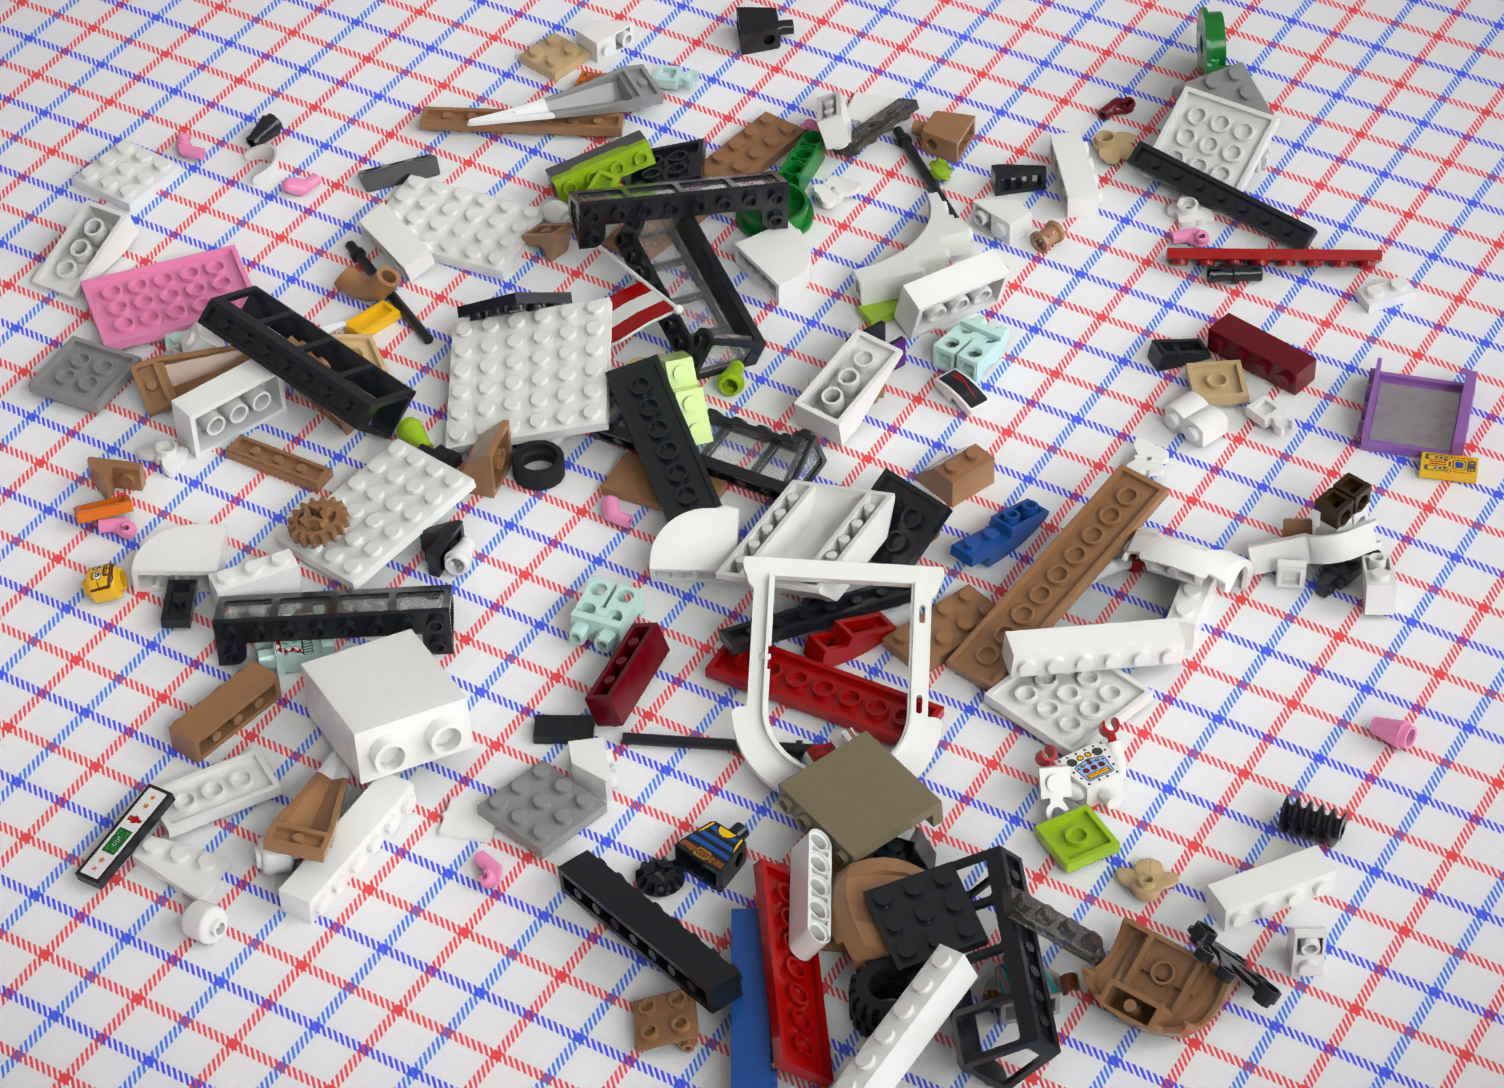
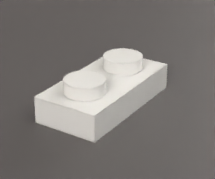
M1405 276L1356 289V299L1368 313L1416 300L1417 295L1416 289Z

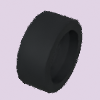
M533 440L523 443L512 454L514 480L524 489L533 491L547 490L561 483L565 476L564 452L555 443L545 440ZM534 461H547L553 464L549 468L542 470H532L524 467Z

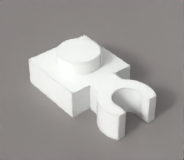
M1266 395L1245 407V416L1264 429L1272 426L1273 431L1279 436L1284 435L1285 426L1291 430L1295 429V419L1285 414V408Z
M1070 766L1038 767L1040 798H1049V802L1044 809L1046 818L1048 820L1052 819L1051 812L1055 807H1060L1062 814L1069 812L1067 805L1063 802V797H1072Z

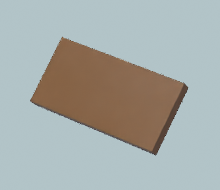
M625 452L601 486V494L613 495L620 500L661 511L639 456ZM710 476L720 499L727 489V481Z

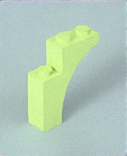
M683 350L659 355V360L696 445L713 442L703 387L697 383L692 356Z

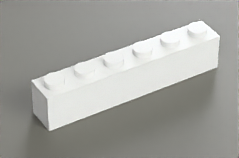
M1177 618L1005 631L1002 656L1010 678L1181 664L1186 640Z
M393 774L374 780L338 821L333 845L329 849L324 863L305 859L278 889L281 911L310 924H313L320 915L324 914L334 898L345 890L347 883L352 877L363 869L365 862L371 855L379 851L383 841L389 834L394 833L402 819L414 810L416 805L414 784Z
M939 944L831 1088H895L977 979L978 975L966 956L961 952Z

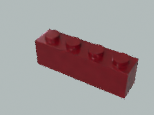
M1227 313L1208 329L1207 349L1226 360L1240 359L1243 369L1293 395L1298 394L1315 379L1317 358L1230 313Z
M658 622L633 623L585 697V701L597 726L617 727L624 725L670 651Z

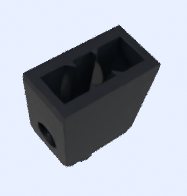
M736 7L737 31L742 55L778 49L780 47V35L794 34L793 19L778 20L777 9Z

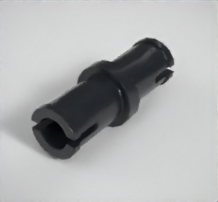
M1231 263L1230 266H1208L1206 272L1208 283L1231 282V284H1238L1239 281H1262L1263 278L1261 264L1238 265V263Z

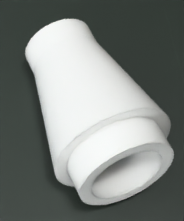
M462 537L446 553L444 563L449 573L459 576L471 569L473 550L475 548V543L471 538Z

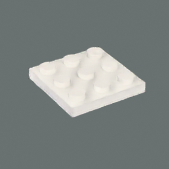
M123 139L73 176L72 181L73 186L131 213L182 173V168L180 164Z

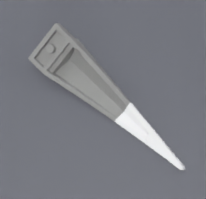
M643 64L623 66L549 97L469 119L467 126L639 111L640 107L663 104L665 96Z

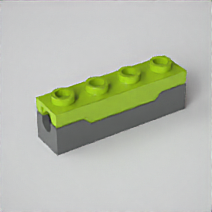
M638 130L547 168L545 171L553 193L559 200L565 202L568 200V191L586 190L598 169L622 178L656 164L649 141Z

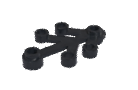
M1199 920L1194 925L1188 927L1187 931L1191 935L1189 940L1197 946L1193 955L1207 965L1210 964L1215 955L1217 956L1219 967L1214 972L1217 978L1230 985L1238 975L1253 989L1254 994L1252 998L1255 1002L1264 1008L1275 1005L1282 995L1280 990L1261 974L1246 967L1248 962L1242 956L1215 941L1218 934L1214 929Z

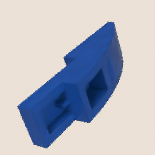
M1027 498L991 516L988 527L952 544L950 555L969 567L979 563L990 567L1026 541L1048 517L1049 511L1038 505L1037 502Z

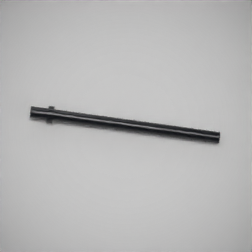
M901 126L895 127L893 133L897 138L896 143L900 148L904 149L930 192H938L942 201L947 202L949 214H953L954 218H959L913 146L911 136L905 133Z
M348 241L345 248L349 251L353 262H358L368 275L376 273L377 269L366 257V251L362 247H358L354 241ZM395 291L390 294L387 299L396 309L401 311V316L420 339L427 345L432 343L433 336Z
M623 732L622 744L740 752L736 739ZM796 740V743L779 742L788 754L795 755V758H802V755L804 756L811 746L816 745L804 744L803 740Z

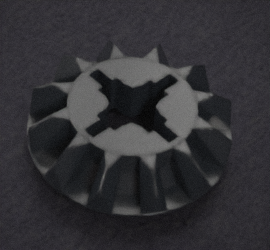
M652 856L650 862H641L640 868L635 871L636 885L643 893L649 896H670L679 891L685 882L684 867L679 866L676 859L668 861L666 856H664L661 860H656ZM661 872L662 875H665L664 881L655 873Z

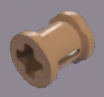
M1050 220L1045 224V228L1040 231H1034L1030 235V243L1036 251L1046 253L1052 244L1064 240L1065 233L1058 222Z

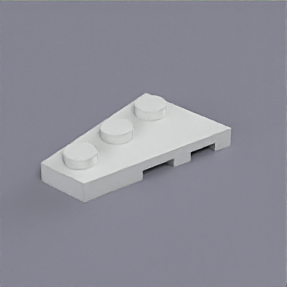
M149 834L145 836L132 854L135 865L159 881L165 880L173 886L175 892L181 896L187 895L193 899V902L196 900L207 901L230 866L229 857Z

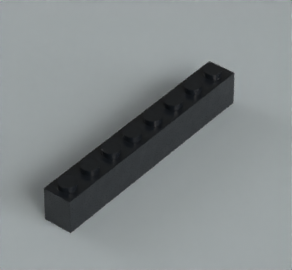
M586 850L557 867L561 890L711 1014H714L743 995L741 987L742 975L734 964L730 965L720 956L717 950L714 948L710 949L701 941L697 934L690 933L685 929L677 918L669 916L657 902L653 903L638 887L634 888L629 884L621 873H616L608 867L602 858H597L590 851Z

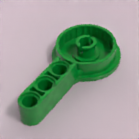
M1200 7L1197 15L1196 39L1198 69L1201 77L1231 65H1226V32L1222 12H1208L1206 7Z
M819 131L805 132L778 171L789 182L788 221L796 229H799L802 234L810 229L814 221L813 207L808 201L805 189L825 159V143ZM761 209L736 212L737 226L748 237L769 229L762 222Z

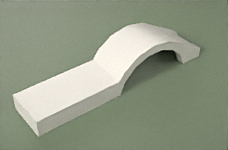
M1374 518L1360 521L1358 525L1351 529L1333 534L1310 535L1302 533L1249 544L1247 547L1250 561L1255 571L1254 575L1277 571L1278 559L1307 561V564H1332L1351 560L1382 548L1381 541H1376L1374 527L1378 526L1377 520Z

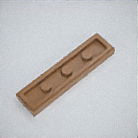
M241 434L225 450L227 459L317 493L333 477V469Z

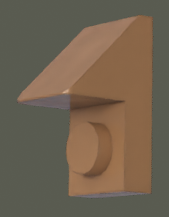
M571 222L539 223L523 234L521 238L525 241L526 245L542 247L547 260L552 262L568 250L573 226Z
M88 457L87 459L91 482L105 499H110L116 488L143 491L146 481L142 463Z

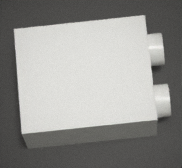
M412 629L301 663L308 714L360 784L473 748L467 697Z

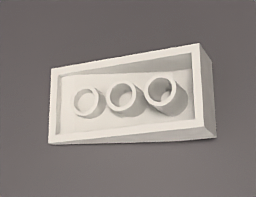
M87 199L31 282L36 286L75 299L82 293L80 281L99 277L127 251L139 230L128 213Z
M857 329L794 402L797 423L843 446L861 424L903 355V350Z

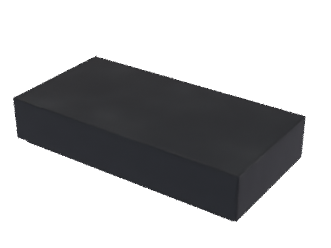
M535 715L534 744H568V741L594 738L595 720L592 715Z

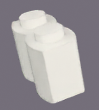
M1189 391L1165 405V422L1167 426L1178 433L1184 434L1188 442L1198 447H1204L1227 433L1228 417L1216 406L1208 404L1196 392Z

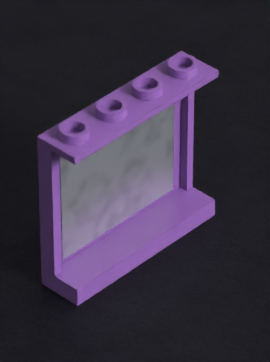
M1378 358L1376 368H1370L1368 384L1372 386L1367 385L1364 402H1368V404L1363 403L1361 420H1364V422L1359 421L1357 438H1362L1361 450L1420 459L1422 452L1463 456L1478 372L1466 370L1465 381L1461 383L1381 371L1382 358Z

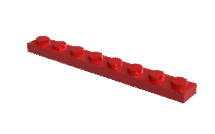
M1167 248L1166 261H1172V266H1188V261H1199V266H1215V262H1225V266H1230L1231 263L1241 265V262H1252V265L1261 264L1262 267H1267L1268 262H1279V267H1295V262L1306 263V267H1322V263H1332V267L1345 268L1348 267V263H1359L1360 268H1374L1375 263L1382 261V250Z

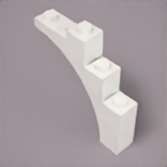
M938 192L927 194L930 219L918 239L906 249L888 259L853 270L855 293L862 306L899 299L903 285L946 268L947 262H950V257L971 253L970 242L974 241L971 226H967L962 217L954 218L953 214H949L947 202L942 201Z

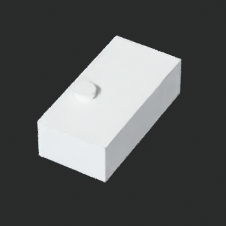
M994 248L963 261L957 260L949 267L903 285L894 317L908 338L912 340L960 320L964 316L967 317L1000 303L1011 272Z
M252 359L171 401L178 443L188 448L189 453L196 459L237 438L240 434L242 435L287 411L283 380Z

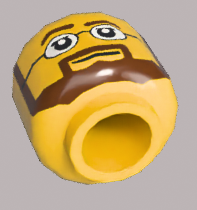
M107 563L88 569L86 579L82 581V587L86 596H90L94 602L101 604L121 598L124 590L128 587V581L122 568H118L113 563Z

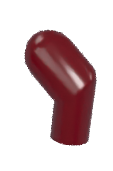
M1132 97L1114 98L1098 110V116L1101 120L1106 121L1113 115L1129 114L1134 110L1136 102Z

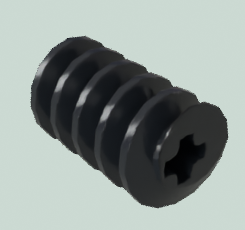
M1288 794L1280 811L1279 830L1282 833H1286L1291 828V834L1295 837H1298L1303 831V838L1305 840H1310L1315 835L1316 843L1321 844L1326 839L1327 846L1333 848L1343 837L1349 812L1345 811L1341 818H1337V808H1333L1329 815L1325 814L1324 804H1321L1317 811H1313V801H1309L1306 807L1303 808L1300 797H1297L1295 802L1290 804V794Z

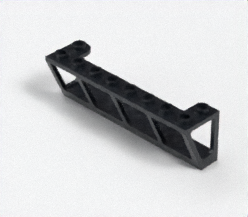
M254 285L211 298L198 320V323L356 430L390 439L416 394L415 390L258 286ZM249 296L242 309L230 302ZM293 336L298 342L303 340L307 344L296 346L287 339ZM312 351V354L317 358L323 357L332 369L309 355L308 352Z
M999 845L953 861V864L957 871L986 861L988 877L966 892L975 911L992 905L995 906L1001 942L965 956L969 963L973 964L1004 953L1011 990L1006 994L973 1005L969 988L949 1016L959 1068L963 1072L982 1080L988 1086L994 1088H1013L1060 1054L1061 1049L1022 858ZM991 886V895L973 901L974 897ZM1013 1002L1020 1034L1019 1039L982 1052L975 1015ZM1024 1049H1029L1039 1055L1009 1078H1007L1003 1067L995 1060Z

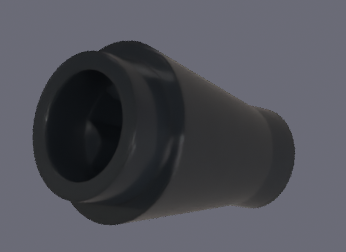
M271 113L261 116L250 135L246 138L247 144L252 148L280 135V130L283 128L281 121Z

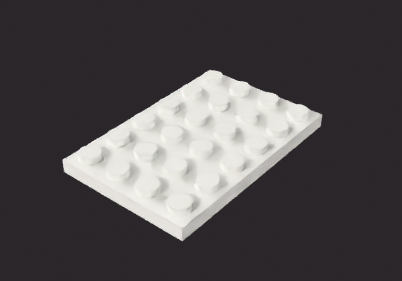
M410 175L386 204L390 209L394 207L401 214L402 222L405 225L410 223L418 233L417 237L421 241L426 239L434 250L431 254L435 262L504 280L530 246L525 244L521 236L539 223H547L544 219L543 209L415 175ZM363 232V242L374 245Z
M397 438L326 498L327 501L331 497H335L337 502L343 501L350 516V519H348L350 527L344 528L345 535L336 536L337 542L331 540L328 542L327 547L318 544L316 549H312L311 544L306 548H302L301 543H294L289 531L277 541L281 549L290 548L295 557L347 587L358 589L423 533V530L432 526L476 488V484L470 476Z

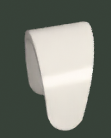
M260 144L245 151L244 157L248 161L260 159L271 162L265 169L253 175L252 181L254 184L268 183L278 176L280 172L277 148L274 145Z

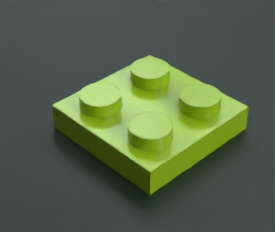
M1088 804L1040 823L1034 828V835L1066 874L1120 852V842Z

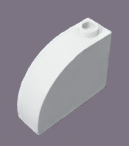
M789 221L788 228L767 229L735 243V264L779 306L799 296L809 285L812 276L811 247L802 232L796 229Z
M722 505L717 508L694 509L668 522L659 532L652 545L649 565L651 582L726 583L716 579L715 573L739 545V508Z
M226 524L181 525L162 531L150 538L137 551L132 563L131 574L134 591L166 592L168 580H197L198 592H210L208 574L225 569L229 547Z

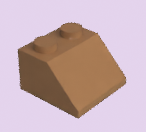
M504 419L479 435L475 445L469 449L465 464L460 465L459 471L473 478L476 484V488L469 494L495 498L512 465L509 420Z
M975 443L956 450L915 475V480L953 508L994 483L995 457Z

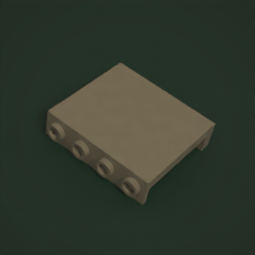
M864 731L778 784L780 796L778 803L781 809L786 814L790 813L804 832H809L812 829H819L824 832L831 841L832 855L837 864L843 869L850 863L861 860L923 820H926L933 827L943 822L942 801L867 731Z

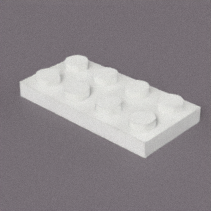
M258 748L157 786L173 793L175 801L159 821L168 837L172 838L282 795L281 785Z

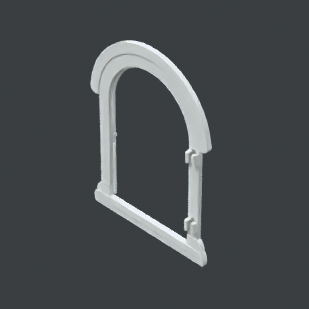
M745 556L743 571L749 587L754 591L747 706L735 707L731 713V720L737 746L751 770L768 787L779 793V783L807 767L794 759L779 744L771 729L768 716L770 669H767V662L771 660V654H768V646L772 644L775 580L911 588L907 718L903 734L890 753L913 775L919 778L936 752L943 727L940 719L928 717L931 608L932 600L938 595L944 581V568ZM920 608L925 609L924 623L919 622ZM917 698L922 699L920 714L916 712Z

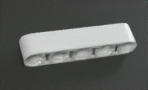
M819 829L810 830L791 849L789 948L797 958L803 961H809L831 939L832 845L829 837Z

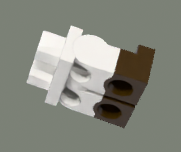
M1348 472L1333 485V488L1330 487L1315 500L1314 509L1321 512L1320 526L1316 529V535L1342 532L1358 525L1360 521L1366 520L1372 485Z

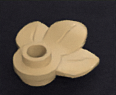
M1102 130L1096 133L1092 145L1094 149L1099 151V157L1103 161L1116 165L1120 160L1127 162L1135 149L1132 143L1136 140L1137 135L1123 131L1114 133L1109 130Z
M1153 858L1141 859L1136 863L1135 868L1120 867L1116 872L1119 883L1131 887L1134 897L1143 902L1155 901L1159 898L1162 889L1172 888L1179 881L1177 873L1164 872L1162 863Z

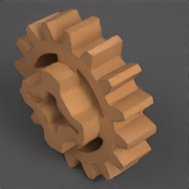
M321 496L319 501H315L312 497L307 504L301 502V509H293L291 511L293 517L287 519L289 524L287 528L291 538H293L295 544L301 543L302 548H306L309 544H311L312 549H316L318 544L327 547L329 541L337 542L336 536L345 535L344 528L350 527L348 520L350 516L347 508L344 506L343 501L337 502L335 497H331L328 501L325 499V496Z

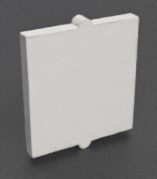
M855 92L847 107L851 116V123L882 129L895 105V99L881 97L878 94L870 95Z
M452 796L447 811L442 814L443 822L439 830V836L491 843L497 827L478 815L477 805L482 803L483 800Z

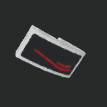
M957 368L933 380V383L947 401L955 400L967 417L987 408L992 402L990 397L976 382Z

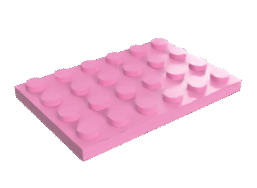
M235 244L80 281L82 292L102 345L117 350L165 339L164 335L175 331H186L195 322H198L211 298L252 286ZM249 296L230 302L242 309Z

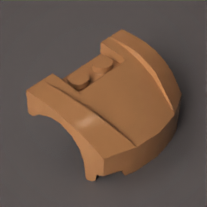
M878 857L850 863L835 875L831 883V933L835 943L845 945L850 957L854 960L851 964L852 970L856 971L860 965L865 966L866 962L871 959L875 961L879 957L889 956L865 904L863 892L925 871L924 869L904 860Z
M1126 916L1122 920L1119 933L1111 950L1102 962L1094 968L1082 966L1085 984L1093 994V997L1105 1009L1132 1028L1154 1036L1186 1038L1201 1030L1218 1014L1239 978L1236 976L1230 985L1224 983L1214 974L1219 965L1210 962L1209 965L1204 964L1193 955L1194 952Z

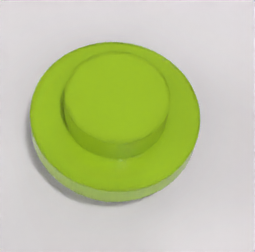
M938 157L935 161L932 160L929 163L930 173L938 181L942 179L949 181L953 169L946 161Z

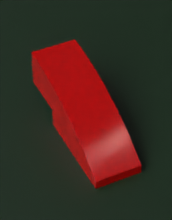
M882 612L835 620L832 630L808 635L803 654L807 658L834 667L848 662L882 643V638L896 630L897 627Z

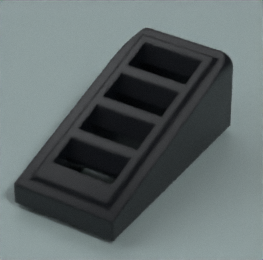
M991 165V186L995 196L1045 190L1046 166ZM1032 175H1037V181H1032ZM1026 176V181H1022V177Z
M1200 338L1154 339L1151 342L1147 357L1156 371H1164L1184 366L1186 363L1210 359L1211 353Z

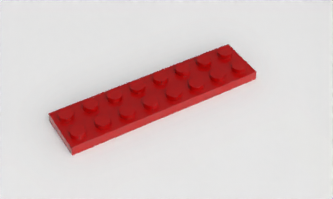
M722 645L706 666L705 677L748 692L750 650L732 655ZM773 645L768 646V654H771V660L767 662V669H770L768 700L848 729L852 727L854 731L859 733L867 731L876 739L895 746L897 745L906 724L907 693ZM921 698L916 699V712L919 714L921 713ZM928 701V717H936L941 720L944 716V706Z
M760 858L753 865L774 1065L777 1069L827 1088L834 1082L819 953H816L809 961H803L797 958L790 950V871Z

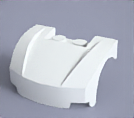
M1141 526V528H1138L1129 540L1120 558L1123 561H1127L1131 554H1139L1138 556L1141 561L1145 562L1147 571L1198 587H1202L1205 578L1210 576L1216 579L1217 583L1222 584L1221 592L1229 593L1232 587L1247 592L1255 573L1250 560L1227 549L1214 550L1192 541L1161 534L1159 528Z

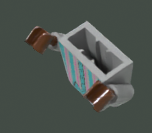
M1004 955L1002 956L1003 964H998L995 967V977L987 981L981 997L982 1002L1006 994L1011 990ZM1044 967L1053 1014L1057 1015L1060 1014V993L1066 996L1071 990L1080 991L1079 977L1075 972L1065 973L1060 976L1049 967ZM1013 1002L997 1007L1001 1026L1017 1023Z

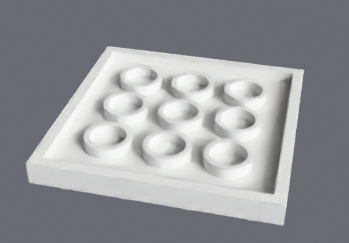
M1185 86L1153 147L1244 192L1280 121L1277 116ZM1141 172L1142 176H1144V177H1146V178H1149V179H1152V180H1155V181H1158V180H1156V179H1154V178H1152V177H1150V176H1148V175H1146V174H1144V173Z
M1120 669L1012 678L1008 675L984 693V702L1047 745H1053L1057 752L1066 756L1103 739L1104 737L1099 733L1098 729L1103 720L1105 721L1106 728L1113 730L1111 725L1113 717H1116L1121 725L1153 700L1154 691Z

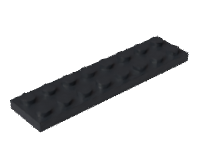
M656 354L605 372L611 392L666 522L668 523L675 517L694 509L722 506L658 355Z

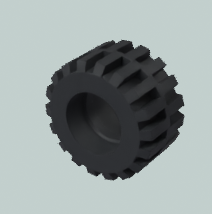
M886 956L879 957L878 961L871 959L866 962V966L860 965L856 969V974H852L849 984L850 1020H853L854 1028L856 1030L861 1029V1035L864 1037L871 1036L921 969L898 976L891 959H886ZM892 998V999H897V1000H894V1001H884V1000H881V999Z

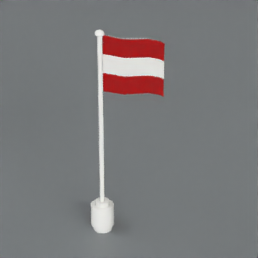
M551 200L546 203L543 208V215L547 223L571 222L567 204L561 200ZM602 245L596 247L638 281V283L610 296L613 304L611 347L623 342L656 321L671 314L679 315L683 312L682 305H676Z

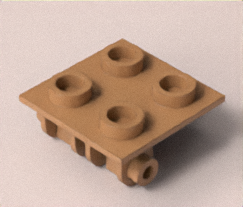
M678 989L632 1001L637 1053L677 1043L684 1053H690L694 1050V1047L697 1045L696 1038L699 1037L696 1001L685 991Z

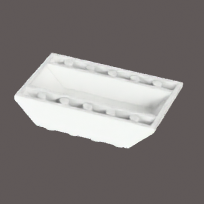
M792 480L715 573L716 579L736 587L752 590L743 571L745 556L868 563L888 536L895 493ZM775 580L774 593L837 602L851 584Z

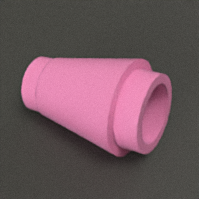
M1376 716L1372 719L1369 727L1371 734H1374L1398 750L1403 748L1410 749L1417 736V729L1415 726H1412L1410 721Z

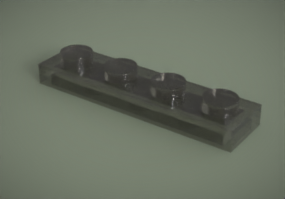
M898 98L852 130V142L840 150H834L833 148L834 154L846 155V157L858 155L862 148L875 143L878 137L892 131L899 122L909 119L911 114L919 109L917 99Z
M1011 884L1001 890L1004 915L1095 967L1104 959L1103 940L1097 932L1087 929L1073 918H1068L1054 910L1052 906L1042 903L1028 892L1022 891Z

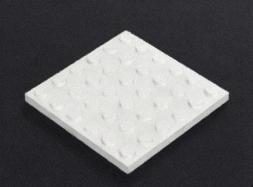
M610 297L552 306L531 312L523 311L499 317H488L482 320L453 323L445 448L460 454L468 453L470 447L475 445L479 435L504 419L509 420L511 445L523 444L533 440H548L609 430L610 387L605 372L611 371L613 304Z

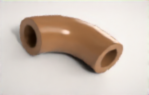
M351 264L339 275L334 285L352 298L373 302L383 300L392 294L401 283V277L395 269L389 266H381L373 275H366Z

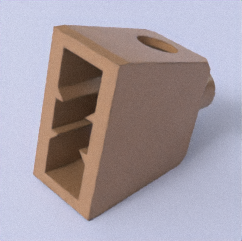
M935 111L927 122L914 120L911 134L921 137V149L923 152L957 164L975 137V116Z

